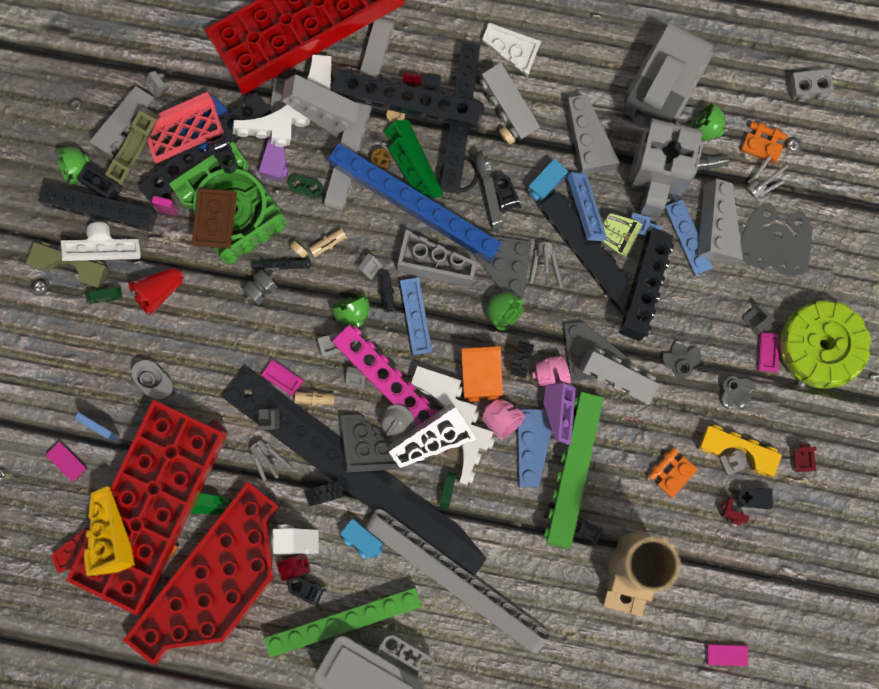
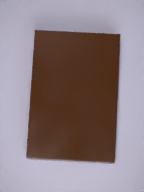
M198 188L192 246L231 249L237 191Z

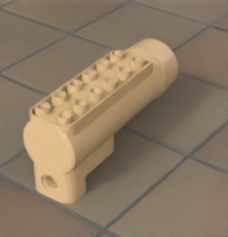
M639 531L619 537L618 545L608 560L610 578L603 607L642 617L646 601L652 602L654 592L668 588L678 576L680 562L674 549V544H670L669 539L662 537L652 538L649 537V534ZM621 594L630 597L628 603L624 604L621 602Z

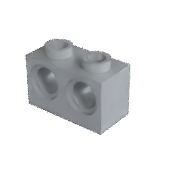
M831 69L796 72L789 78L792 100H798L799 102L808 101L810 98L823 100L827 99L834 91ZM817 83H822L824 88H820ZM799 85H804L806 90H801Z
M339 333L317 338L322 359L342 354L331 342ZM353 340L350 343L352 351L360 348L358 341Z

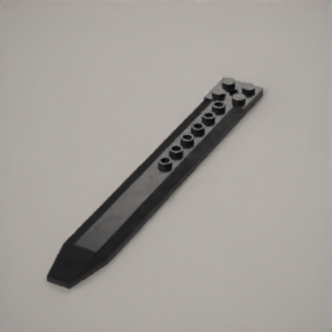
M243 368L223 394V399L258 425L260 409H279L280 428L266 430L331 480L339 482L343 489L374 512L377 509L384 510L465 571L475 575L486 561V557L460 526L386 471L346 472L342 438L248 368ZM250 388L253 389V397L245 398L244 391L246 389L250 390Z

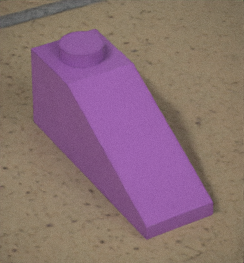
M269 137L259 174L263 178L283 183L284 177L287 178L289 173L285 148L270 144L271 137Z
M565 383L545 385L544 407L554 438L558 442L571 445L576 388Z

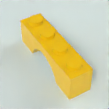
M717 425L705 428L698 446V450L714 456L719 455L726 448L740 449L749 457L752 471L769 478L775 476L782 454L777 453L778 450L773 447H761L759 442L752 439L746 441L741 439V435L730 432V434L723 432V428Z

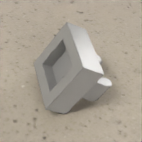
M156 71L149 73L144 83L154 98L161 96L162 91L167 89L169 82H162L164 75H158Z
M368 253L367 256L362 255L364 260L361 264L357 263L356 266L365 277L372 280L382 264L373 255Z
M352 364L347 369L346 384L364 388L366 377Z
M738 450L719 458L726 476L746 468Z

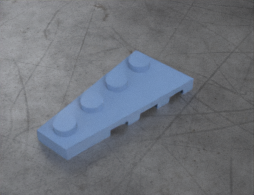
M545 409L520 410L525 414V418L518 427L519 488L539 487L552 429Z

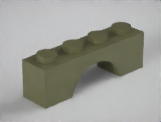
M145 107L138 111L131 125L130 132L118 154L111 162L105 174L120 185L127 181L161 116Z
M45 242L40 244L33 243L26 264L31 268L49 273L56 266L63 264L72 265L78 271L80 283L96 290L103 288L109 273V269L105 266L104 262L94 260V262L88 260L62 261L61 248H58V250L51 248L52 245Z

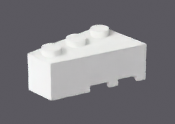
M278 525V529H273V554L319 553L318 530L294 529V526Z

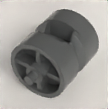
M260 269L253 276V281H248L241 287L247 296L244 300L246 302L249 299L253 300L257 305L262 303L266 299L265 294H271L278 288L272 281L274 274L267 275Z

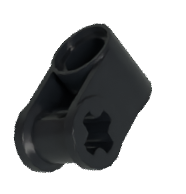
M225 134L214 142H207L222 170L228 174L234 173L238 168V162ZM226 160H232L230 165H224Z
M506 175L498 176L494 187L502 214L515 207L521 208L518 195L515 192L510 177ZM502 181L506 182L508 187L506 189L499 188L498 183Z
M743 489L734 495V502L741 508L773 509V489ZM742 496L748 497V501L742 499Z
M299 577L291 579L288 583V590L292 595L317 607L320 606L319 601L323 592L327 590L316 583ZM294 581L302 583V590L300 592L293 591L292 583Z

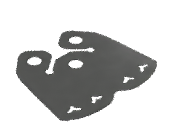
M771 203L764 204L755 210L748 220L741 240L743 261L758 268L772 266L778 273L785 275H802L807 273L812 241V227L806 215L798 211L788 216L787 223L797 233V236L794 237L789 228L781 224L775 223L766 229L762 228V225H767L778 219V211ZM765 210L771 212L770 218L764 217L763 212ZM800 218L802 225L796 226L794 220ZM776 231L782 232L783 237L781 239L775 237ZM748 252L750 258H748L747 255H743V253ZM761 257V259H762L764 262L756 261V260H758V259ZM785 264L787 269H785V267H780V265ZM797 265H798L800 268H802L801 270H800V269L794 270V268H796Z

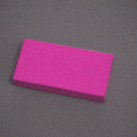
M153 196L152 204L159 212L177 217L179 210L172 200Z
M760 333L758 371L778 372L780 334Z
M274 360L270 361L261 376L293 397L304 382V380Z
M60 441L45 455L72 482H75L88 469Z
M707 645V665L748 666V646Z

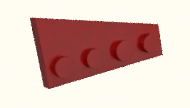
M90 525L51 555L58 574L72 568L84 544L87 531H90Z

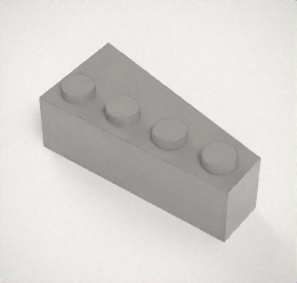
M296 74L285 81L282 102L334 136L356 124L358 103Z

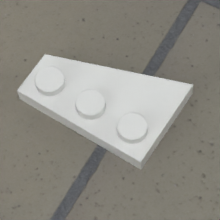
M488 23L482 39L484 44L527 77L529 76L541 41Z

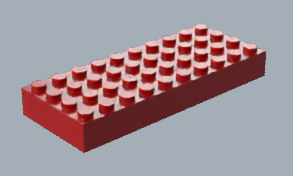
M256 0L204 30L244 95L312 57V55L321 52L405 4V1Z
M153 400L110 488L132 548L134 566L115 573L88 576L84 560V551L88 548L89 540L86 537L66 581L134 615L142 614L228 434L160 401Z

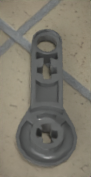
M480 150L474 156L476 172L483 183L492 229H503L493 178H488L487 174H491L489 160L487 156H483L482 150Z

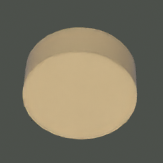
M390 110L386 112L387 120L391 124L394 121L405 119V114Z
M502 127L499 130V134L508 145L516 141L506 127Z
M295 240L290 244V247L302 258L308 254Z

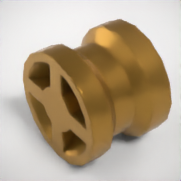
M383 148L373 151L371 155L372 164L382 170L387 169L390 165L389 152Z

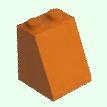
M501 346L461 349L464 400H468V403L480 402V399H487L488 402H493L502 398Z

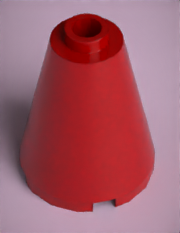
M171 267L128 283V287L131 292L135 291L134 298L136 302L150 316L181 286L184 276L178 268L175 270Z

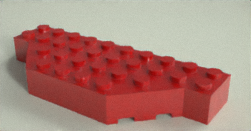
M247 482L126 635L123 642L154 666L159 664L169 649L226 641L275 578L269 522L281 507L254 485Z

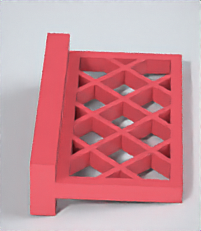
M205 92L157 114L161 117L151 136L157 133H161L157 141L152 140L151 136L148 140L155 163H159L224 133L216 110V103L209 92ZM212 110L209 118L202 116L204 112ZM195 118L191 126L185 124L187 120ZM200 120L206 121L203 129L196 128ZM211 123L217 125L218 129L212 132L207 131ZM178 125L175 133L168 132L171 127ZM183 127L189 129L185 137L179 135ZM194 131L199 132L198 138L190 139ZM166 135L172 137L168 145L162 143ZM177 139L183 140L181 146L173 147ZM160 146L166 148L163 154L157 156Z

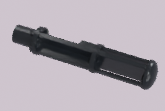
M309 257L252 262V270L261 269L262 271L265 268L289 270L309 269L311 267Z

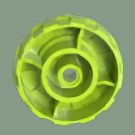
M828 300L814 301L797 309L786 321L781 330L779 340L780 357L783 364L789 369V373L797 381L818 389L836 388L847 384L857 377L869 360V348L871 346L870 332L867 331L864 325L866 322L859 313H855L849 309L850 306L844 303H835ZM820 342L826 344V350L821 347Z

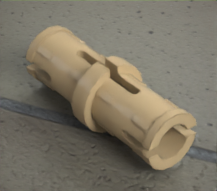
M342 228L327 237L325 235L321 241L309 247L314 257H317L327 249H333L334 245L346 239L347 236Z
M296 391L295 404L334 406V394L317 393V391H313V393Z

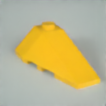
M106 486L91 493L88 516L91 519L90 531H87L86 534L89 540L88 548L84 551L85 567L88 576L115 573L134 566L132 548L110 487Z

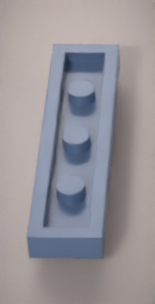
M571 172L567 177L587 240L604 241L607 236L587 174Z
M683 199L665 206L664 209L693 275L696 276L711 270L713 267L710 260L698 256L699 235Z
M419 277L400 280L413 356L432 353Z

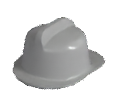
M142 360L133 366L131 371L132 378L139 391L144 392L153 399H164L171 394L172 382L154 362Z
M395 404L387 408L381 417L380 424L387 436L399 439L411 430L414 424V417L406 407Z

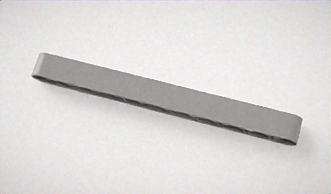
M381 17L374 21L359 75L367 74L374 79L380 78L394 27V20ZM370 88L368 93L375 92L376 88ZM359 104L356 124L343 132L340 143L357 155H359L372 108V106ZM335 168L330 179L324 207L343 211L352 179Z
M381 509L375 510L366 524V528L371 534L533 653L540 652L550 639L549 633L543 627L390 514Z

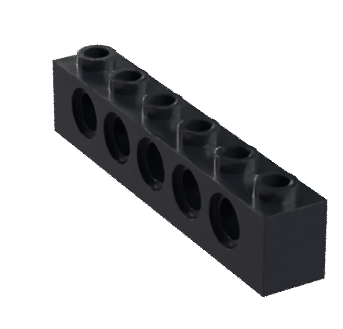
M43 183L38 200L44 207L152 233L157 219V213L150 208Z
M652 228L646 235L619 328V334L639 342L649 335L651 331L650 321L656 313V309H654L655 303L658 302L661 295L659 288L665 280L663 274L670 262L668 256L674 248L672 243L673 235L656 228Z

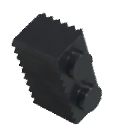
M88 164L83 167L77 176V180L82 185L104 198L116 200L123 188L116 181Z

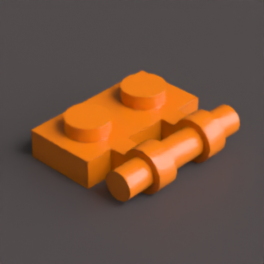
M752 121L749 128L756 130L755 135L747 133L740 152L762 160H766L770 156L769 162L776 164L783 145L776 142L778 139L785 141L787 134L781 132V129H772L765 126L762 122L756 123ZM764 133L772 136L771 140L762 138L761 134Z
M674 447L663 455V459L651 468L652 471L648 475L652 481L657 476L662 479L657 486L670 498H673L698 470L684 456L677 461L674 457L679 452ZM670 463L673 468L665 474L663 470Z

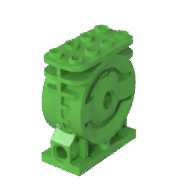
M233 141L229 144L238 162V168L234 173H225L214 155H211L169 183L185 208L194 210V214L198 188L216 190L242 189L245 191L250 189L246 193L240 190H228L237 191L236 207L238 212L235 214L233 233L241 232L248 228L254 221L255 209L262 205V208L258 209V217L252 228L245 233L232 236L231 249L214 248L223 263H229V265L239 260L238 257L242 254L252 252L257 244H263L268 241L275 232L283 231L287 223L284 214L263 185L248 173L249 165ZM226 160L224 165H230L232 160Z

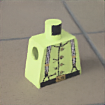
M610 213L606 220L601 218L607 236L603 242L626 257L643 224L636 220Z

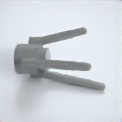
M768 156L755 175L748 181L750 185L746 188L755 198L762 197L767 192L785 183L784 180H781L766 188V185L787 169L788 165H784L764 182L761 179L756 181L771 159Z
M548 242L539 243L538 250L534 251L535 257L529 281L530 284L534 281L539 257L540 260L544 261L546 273L549 271L548 260L552 258L559 287L562 288L563 285L553 244Z
M260 440L250 447L253 453L251 456L263 481H266V477L259 460L265 462L275 478L279 477L267 459L269 452L287 468H292L284 458L272 449L269 443L265 444L263 440Z

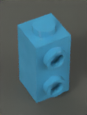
M553 159L529 185L530 197L542 203L566 178L568 170Z
M354 519L340 533L343 536L341 540L349 547L353 544L358 548L356 553L364 559L367 557L372 559L373 556L377 558L384 550L381 547L383 543Z

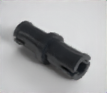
M383 272L378 274L381 289L379 294L382 296L384 312H392V310H396L393 298L395 292L391 286L390 273Z

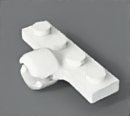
M100 221L93 222L87 226L86 240H65L60 243L62 261L140 259L138 239H112L110 227Z

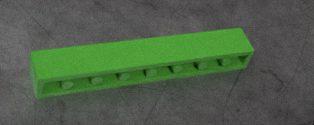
M581 392L579 397H575L574 408L576 411L575 416L573 415L571 445H568L567 451L563 452L560 463L564 465L562 471L559 470L556 482H559V487L553 493L552 501H555L554 509L550 508L548 520H551L549 528L546 527L543 538L547 539L546 545L568 551L572 546L604 397Z
M413 588L264 638L271 658L420 608L422 605L417 589Z

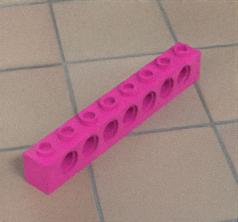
M348 325L331 341L392 405H402L412 413L414 427L424 422L418 418V413L421 410L427 412V419L438 413L436 409L433 411L428 406L429 401L423 395L419 397L414 392L416 388L409 381L405 383L401 379L403 375L395 367L392 369L387 364L389 360L382 353L378 355L374 351L376 347L368 339L364 341L360 335L362 333L356 326L351 327ZM353 340L360 343V349L357 352L350 349V343ZM367 354L372 355L374 358V362L370 366L364 363V357ZM381 368L387 371V377L383 380L377 376V372ZM394 382H398L401 386L398 393L391 391V385ZM408 396L414 399V404L411 407H407L404 403L405 398Z

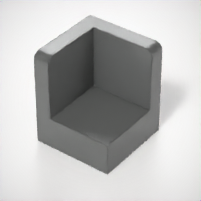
M761 303L743 317V320L756 335H759L775 321Z
M279 409L259 410V425L256 426V430L280 428Z

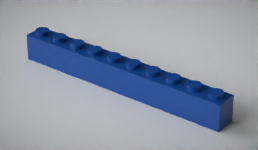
M338 143L328 158L329 165L488 263H491L500 249L501 242L343 145Z

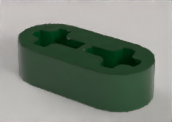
M294 175L288 181L290 190L295 194L317 199L324 193L323 185L318 180ZM297 180H300V184L304 185V187L298 186L297 188H295L292 183H296ZM317 185L320 191H316L314 194L308 187L314 188Z
M116 287L88 291L85 293L86 303L95 304L122 299V290Z
M447 471L439 506L441 508L449 509L457 475L455 472Z

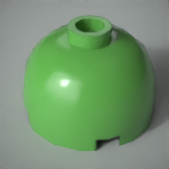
M709 103L699 111L701 113L698 119L695 117L690 124L691 128L703 130L701 138L703 141H710L716 137L719 138L725 131L726 118L723 111L717 105Z
M71 146L56 149V155L60 154V159L57 162L64 180L69 179L68 185L78 183L77 176L86 164L90 165L87 154L83 155L80 149Z
M502 292L493 295L489 300L487 308L488 319L497 329L505 330L507 329L506 325L509 323L513 325L520 318L524 311L522 304H525V302L512 292Z
M359 294L357 295L358 299L350 297L333 305L331 311L336 321L345 326L359 327L363 325V320L370 313V303L367 295Z

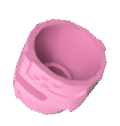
M564 355L549 357L537 362L535 371H532L533 379L537 378L539 386L559 383L571 384L570 373Z
M497 399L485 406L482 419L488 428L502 440L511 435L520 426L525 418V414L518 408L513 410L514 405L510 402Z

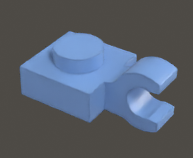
M632 213L631 219L643 224L638 233L639 235L646 236L647 231H650L652 228L662 230V226L650 223L651 217Z

